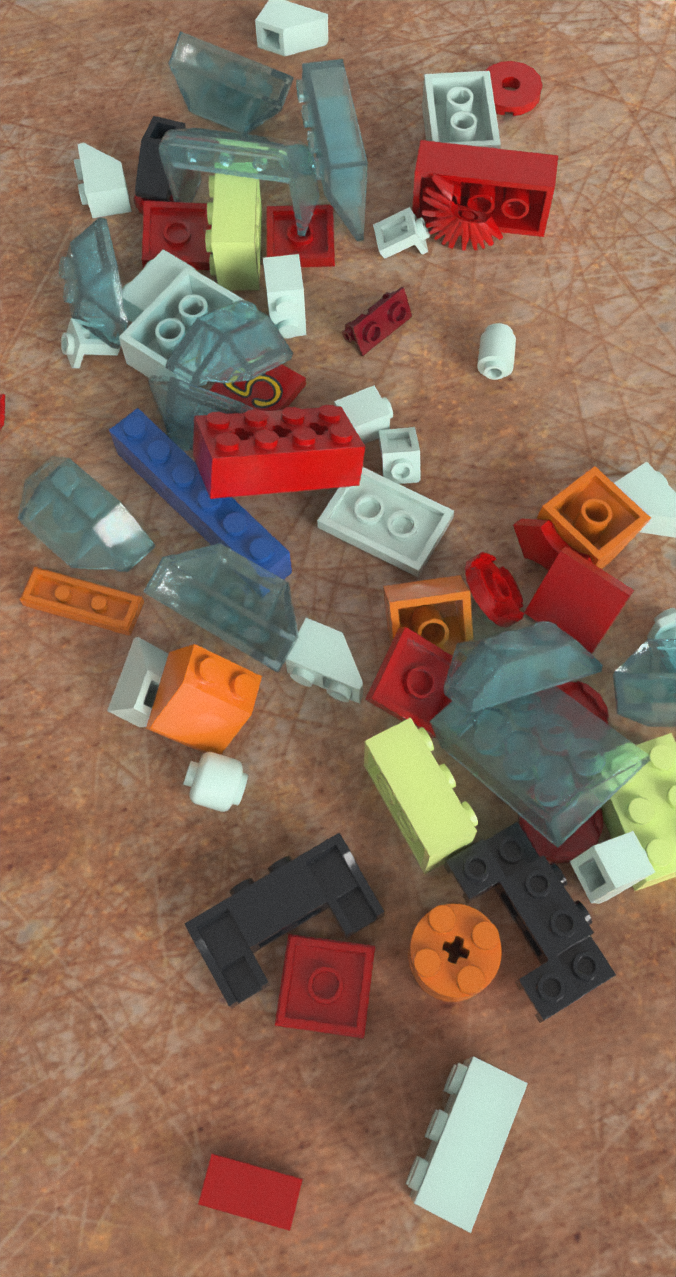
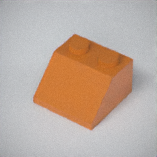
M594 466L544 504L536 519L552 521L557 533L570 547L578 552L590 555L592 563L603 569L640 532L651 517Z
M461 575L383 586L390 643H392L398 628L407 627L468 666L475 665L470 590Z
M196 644L171 651L167 657L146 729L202 753L213 752L221 755L252 715L262 676Z

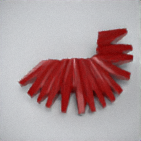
M433 174L432 180L438 188L426 187L425 192L427 194L423 195L422 200L432 205V207L423 208L422 215L432 217L425 222L426 228L431 227L429 230L430 235L437 232L434 237L435 240L444 235L441 244L444 246L449 241L448 248L453 249L458 237L461 236L462 251H465L469 238L474 250H478V243L482 249H485V242L489 246L494 245L492 235L499 240L503 238L502 233L490 215L454 203L452 194L455 182Z

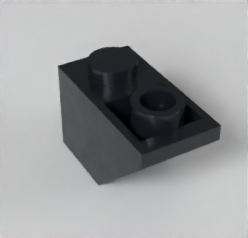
M153 116L141 140L135 185L136 196L155 201H169L191 155L185 123Z

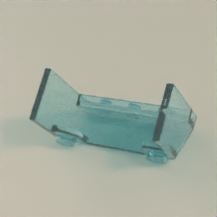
M203 128L174 129L164 134L159 145V153L174 202H193L202 181L200 171L289 183L298 235L305 236L320 196L314 155L306 144L295 140Z

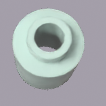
M501 323L491 324L485 329L480 338L477 368L482 375L492 380L502 379L513 371L516 337L508 325Z

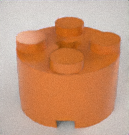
M462 904L439 905L425 914L415 927L408 948V961L416 982L428 995L445 1002L463 1001L479 994L494 979L502 956L499 932L495 925L480 911ZM452 943L460 946L459 953L465 956V958L459 957L455 964L448 961L449 953L442 950L443 947L449 948Z

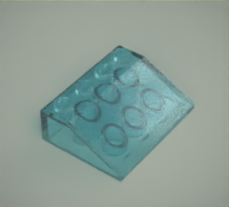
M343 59L302 63V79L296 80L298 102L305 103V105H302L304 128L310 127V131H307L309 153L316 154V157H313L315 180H321L325 197L356 241H363L368 162Z
M527 664L461 693L430 720L440 746L557 848L650 761V756Z

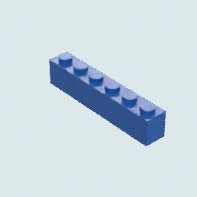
M139 408L109 429L117 454L263 596L267 595L292 573L290 552L232 497L210 499L196 462Z

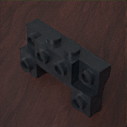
M518 822L485 841L483 839L446 860L444 867L448 874L452 872L464 892L463 898L466 903L471 902L495 887L494 890L541 963V966L515 982L519 990L523 989L536 1009L537 1014L535 1016L539 1023L547 1020L616 976L591 937L594 932L589 926L592 924L589 912L579 900L573 901L565 889L567 880L561 869L554 862L549 864L544 855L541 857L538 855Z
M340 833L330 837L293 860L291 856L279 859L268 868V875L254 882L253 878L240 882L229 891L232 896L184 923L231 1009L270 986L253 953L328 908L346 938L384 916L385 911L371 890Z

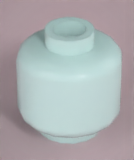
M206 752L201 756L199 763L190 761L183 785L191 787L189 797L193 803L225 812L231 808L232 804L237 806L240 804L248 774L243 773V766L240 761L217 753Z

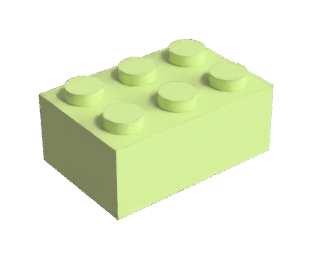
M216 160L215 175H209L210 198H213V202L207 203L208 224L212 225L211 230H206L205 233L206 251L213 252V254H210L209 260L210 275L216 276L217 283L227 290H260L262 203L257 160Z
M409 718L365 741L364 767L422 871L426 874L471 846L477 833L474 826L478 825V820L471 806L466 801L460 803L452 788L456 787V783L448 767L444 763L438 765L431 753L434 750V745L427 731L423 727L417 729L413 720Z
M672 733L593 759L583 774L592 794L602 809L603 820L611 838L613 839L634 831L655 870V873L633 885L634 890L637 891L676 877V742Z

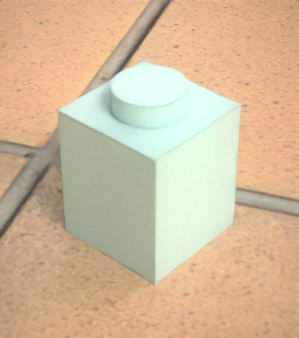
M375 385L334 401V406H341L364 444L378 439V430L390 429V418H393L391 404L386 397L381 398Z

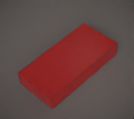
M212 1153L198 1205L290 1231L303 1178Z

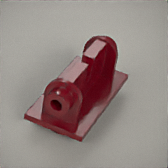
M404 287L392 293L386 292L378 302L367 309L368 313L366 315L362 313L352 322L345 324V330L342 331V335L347 342L355 341L357 343L361 356H364L412 317Z

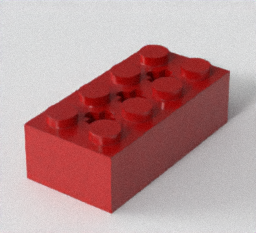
M420 140L415 167L412 211L417 219L422 217L425 222L432 218L422 215L423 208L432 207V205L422 199L423 195L427 194L425 192L426 187L438 188L432 180L433 174L455 182L452 200L455 204L490 215L500 232L544 237L555 190L559 155Z
M322 405L319 408L307 409L287 407L276 411L252 409L245 413L225 414L222 412H212L208 415L194 416L193 457L210 499L360 486L365 445L341 406Z

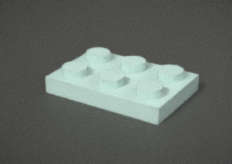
M362 467L360 486L339 487L317 520L319 529L419 577L454 517V510Z

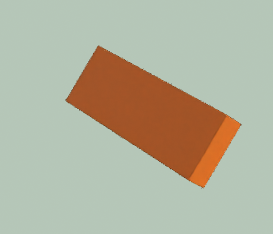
M35 566L19 599L23 606L131 636L144 605L142 596Z

